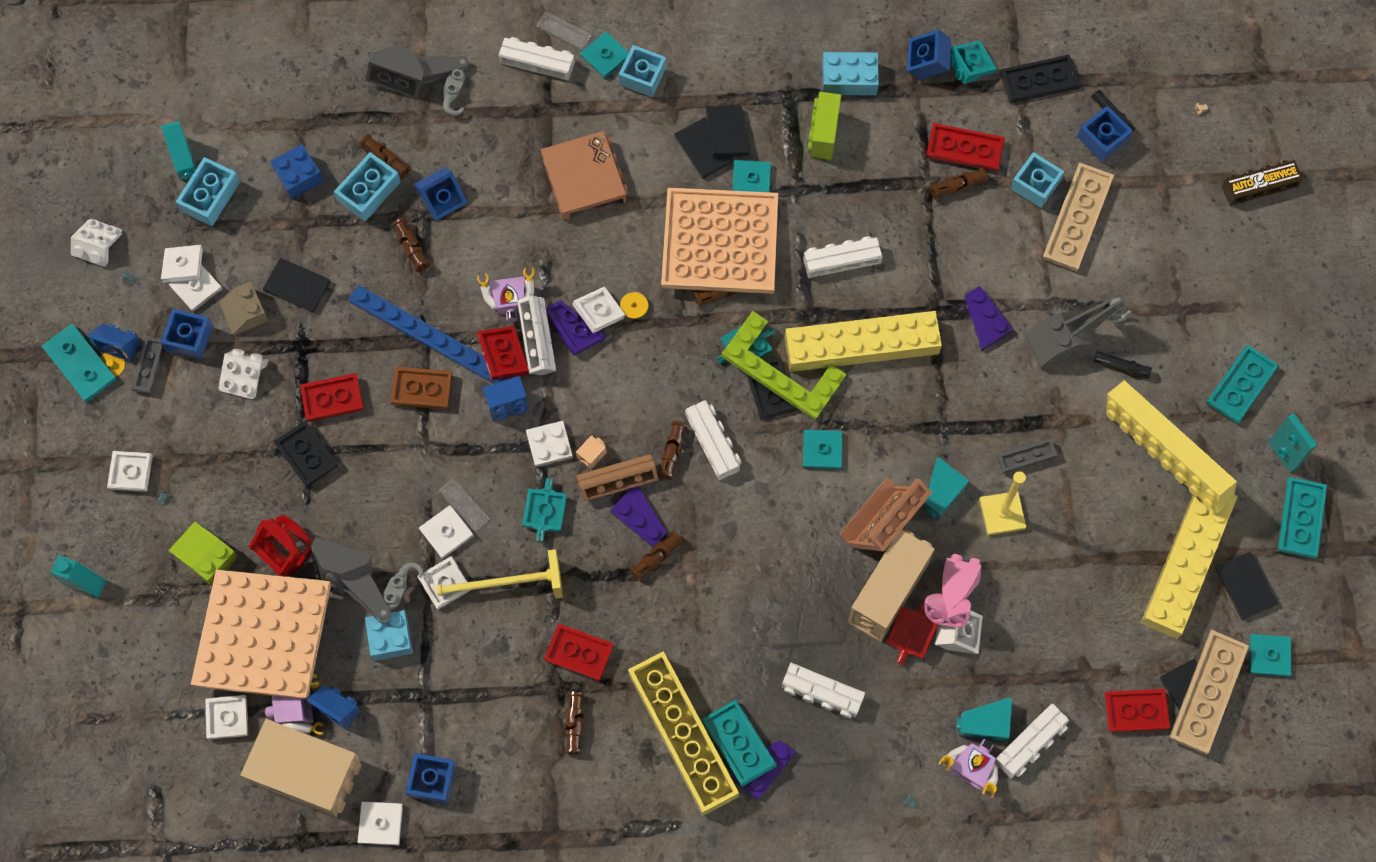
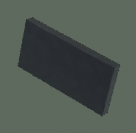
M1070 54L1000 69V75L1010 104L1079 89L1080 87Z

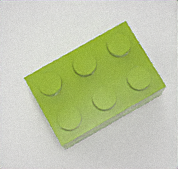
M819 92V98L814 100L807 149L811 151V158L832 160L841 100L840 94Z

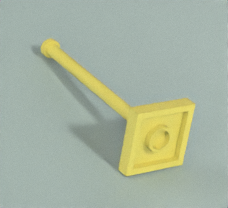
M1016 472L1014 474L1013 483L1008 493L980 497L979 501L987 536L1026 529L1018 493L1020 485L1026 479L1023 472Z
M556 549L548 550L550 569H547L546 572L445 586L438 584L437 594L442 596L445 593L548 579V581H552L555 599L563 598Z

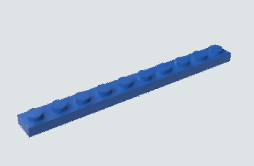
M358 285L348 299L349 303L492 384L511 379L491 381L482 354Z

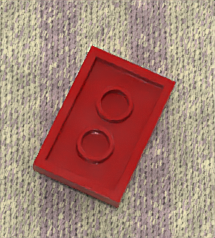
M514 326L477 332V338L491 381L529 374Z
M356 373L300 385L307 422L364 410Z
M558 623L544 661L600 682L614 643Z
M1165 689L1107 691L1104 693L1108 733L1170 729Z

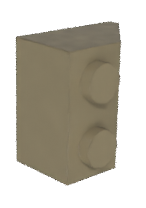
M251 281L233 288L220 302L233 336L268 322Z

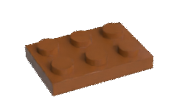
M395 367L390 403L391 405L448 409L453 373L452 371Z

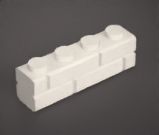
M515 37L510 39L504 38L499 52L501 64L568 81L575 64L574 55L569 51H556L550 46L540 47L534 42H521Z
M867 236L862 238L861 241L854 242L853 240H848L837 246L835 244H828L822 249H817L816 247L809 248L807 252H804L803 259L808 278L881 264L882 254L877 237Z
M537 296L522 298L517 302L529 374L545 375L555 372L556 367L544 298Z
M704 400L687 408L685 415L718 480L737 473L740 470L741 460L737 453L733 454L731 450L733 447L729 437L725 438L723 434L724 427L721 421H716L714 417L716 412L712 404L708 405L707 401Z
M790 663L781 686L784 692L789 695L795 696V694L803 696L802 699L812 704L814 701L822 704L821 707L828 711L835 709L840 711L841 716L851 719V717L856 718L865 692L793 663Z
M1051 704L996 758L995 764L1009 778L1012 779L1015 775L1019 778L1026 771L1024 766L1029 761L1033 764L1041 756L1038 752L1043 747L1047 750L1055 742L1052 738L1056 734L1061 736L1068 729L1066 724L1069 722V719L1054 704Z

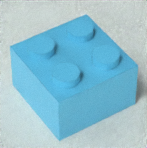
M632 45L618 74L619 85L653 97L666 70V57Z
M1033 152L1013 179L1010 189L1042 208L1061 182L1065 171Z
M404 610L392 612L391 620L386 624L379 623L373 616L365 617L370 656L373 661L413 654L408 618Z

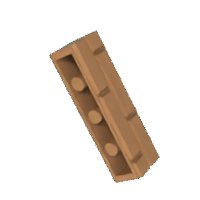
M651 454L576 475L584 502L658 481L656 467Z

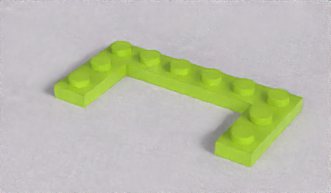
M752 311L722 352L721 357L816 420L847 374L831 364L812 392H809L749 351V348L768 323L766 319Z

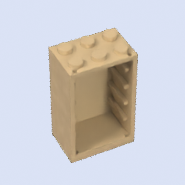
M901 530L891 542L851 607L847 622L882 642L900 613L901 608L928 567L934 552L932 545L925 540L920 541L915 538V535L908 530Z
M265 719L240 776L250 784L337 817L338 813H342L345 807L344 799L346 794H350L354 785L352 780L355 775L359 774L362 764L354 752Z

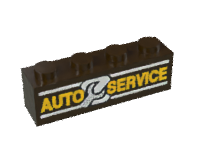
M1284 160L1274 166L1266 165L1260 170H1248L1238 176L1231 175L1226 178L1222 189L1229 206L1297 188L1303 178L1295 160L1289 162Z

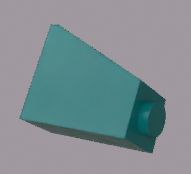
M176 121L162 125L161 128L179 179H190L196 171L187 137L180 122Z
M939 457L934 464L928 487L932 494L927 498L923 507L929 517H935L937 520L943 516L969 482L968 479Z
M58 555L50 572L63 586L99 598L107 581L79 562Z
M1006 698L962 712L960 718L956 719L955 729L959 730L958 736L1007 742L1010 733L1012 698Z

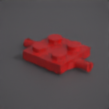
M922 600L918 611L905 607L901 608L886 642L900 651L896 662L904 665L907 655H915L924 659L939 625L932 622L926 616L924 600Z

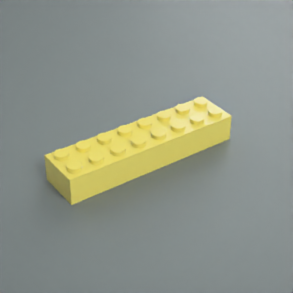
M936 311L785 329V343L790 372L828 368L831 364L836 367L936 355L940 353L942 347Z
M1125 380L1107 394L1106 414L1108 418L1112 421L1115 420L1125 433H1129L1139 446L1142 445L1152 458H1156L1161 462L1165 470L1172 472L1176 480L1181 484L1184 483L1189 488L1191 494L1195 497L1198 496L1208 509L1218 513L1234 499L1237 481Z
M1234 495V499L1218 513L1208 509L1198 496H1192L1141 624L1175 639L1182 635L1238 496Z
M664 651L628 669L630 679L702 816L738 798L739 792Z

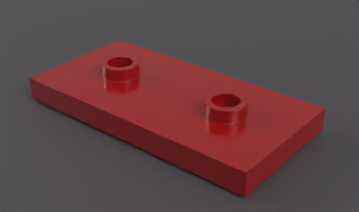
M933 123L926 158L975 168L983 167L985 170L998 172L1005 137Z

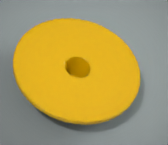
M631 292L622 298L620 308L625 316L634 319L640 318L648 310V301L644 295L638 292Z
M107 353L100 357L115 377L123 372L125 368L124 359Z

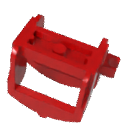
M282 514L277 516L275 520L272 518L270 520H262L248 548L253 550L277 573V576L288 577L298 573L312 554L311 545L313 540L299 524ZM288 530L306 546L303 553L298 550L295 540ZM274 538L290 552L288 557L283 555L271 543Z

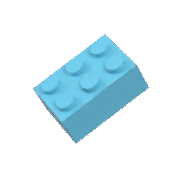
M823 52L822 92L840 95H877L878 53Z
M370 152L338 186L334 194L337 202L363 221H366L401 183V180L396 170Z
M204 157L176 200L180 212L209 226H213L240 183L238 175L235 171Z

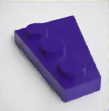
M981 286L964 296L981 351L1012 333L1013 329Z
M561 300L546 307L547 317L573 356L606 340V336L602 332L599 333L597 331L593 333L585 321Z
M639 487L630 488L610 510L611 514L652 548L667 535V532Z
M781 740L766 748L777 767L742 787L757 800L761 798L796 753ZM730 771L731 779L741 786L734 773Z

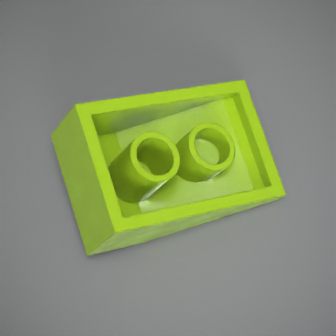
M194 522L168 550L210 586H213L216 570L227 571L239 558L230 547L197 522Z

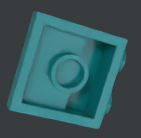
M980 40L951 47L950 65L955 70L956 79L961 80L963 84L977 81L980 76L993 74L997 70Z

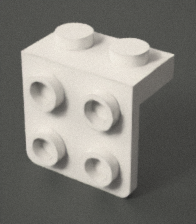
M89 219L71 236V255L105 267L108 264L109 247L122 235V230L112 225Z
M233 349L224 355L219 390L253 399L256 397L260 371L267 367L268 359L262 358L260 354L252 353L249 355L245 354V351L241 349Z

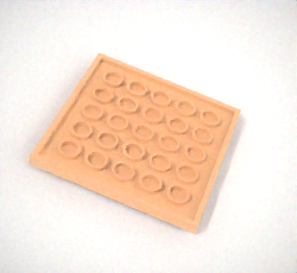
M668 188L661 288L774 294L778 193Z
M216 570L191 685L201 688L308 699L331 588L330 581Z

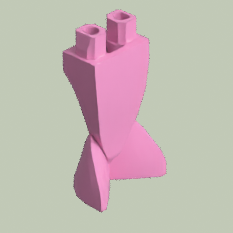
M953 554L951 558L946 559L942 579V593L929 595L925 600V613L932 622L960 628L967 624L971 603L966 598L979 584L981 578L980 559L972 558L969 562L962 561L963 557L958 554Z

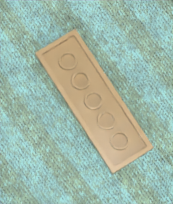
M1079 162L1042 257L1043 260L1076 272L1078 271L1114 177L1113 174Z
M1214 630L1209 632L1169 739L1205 755L1209 754L1249 645Z

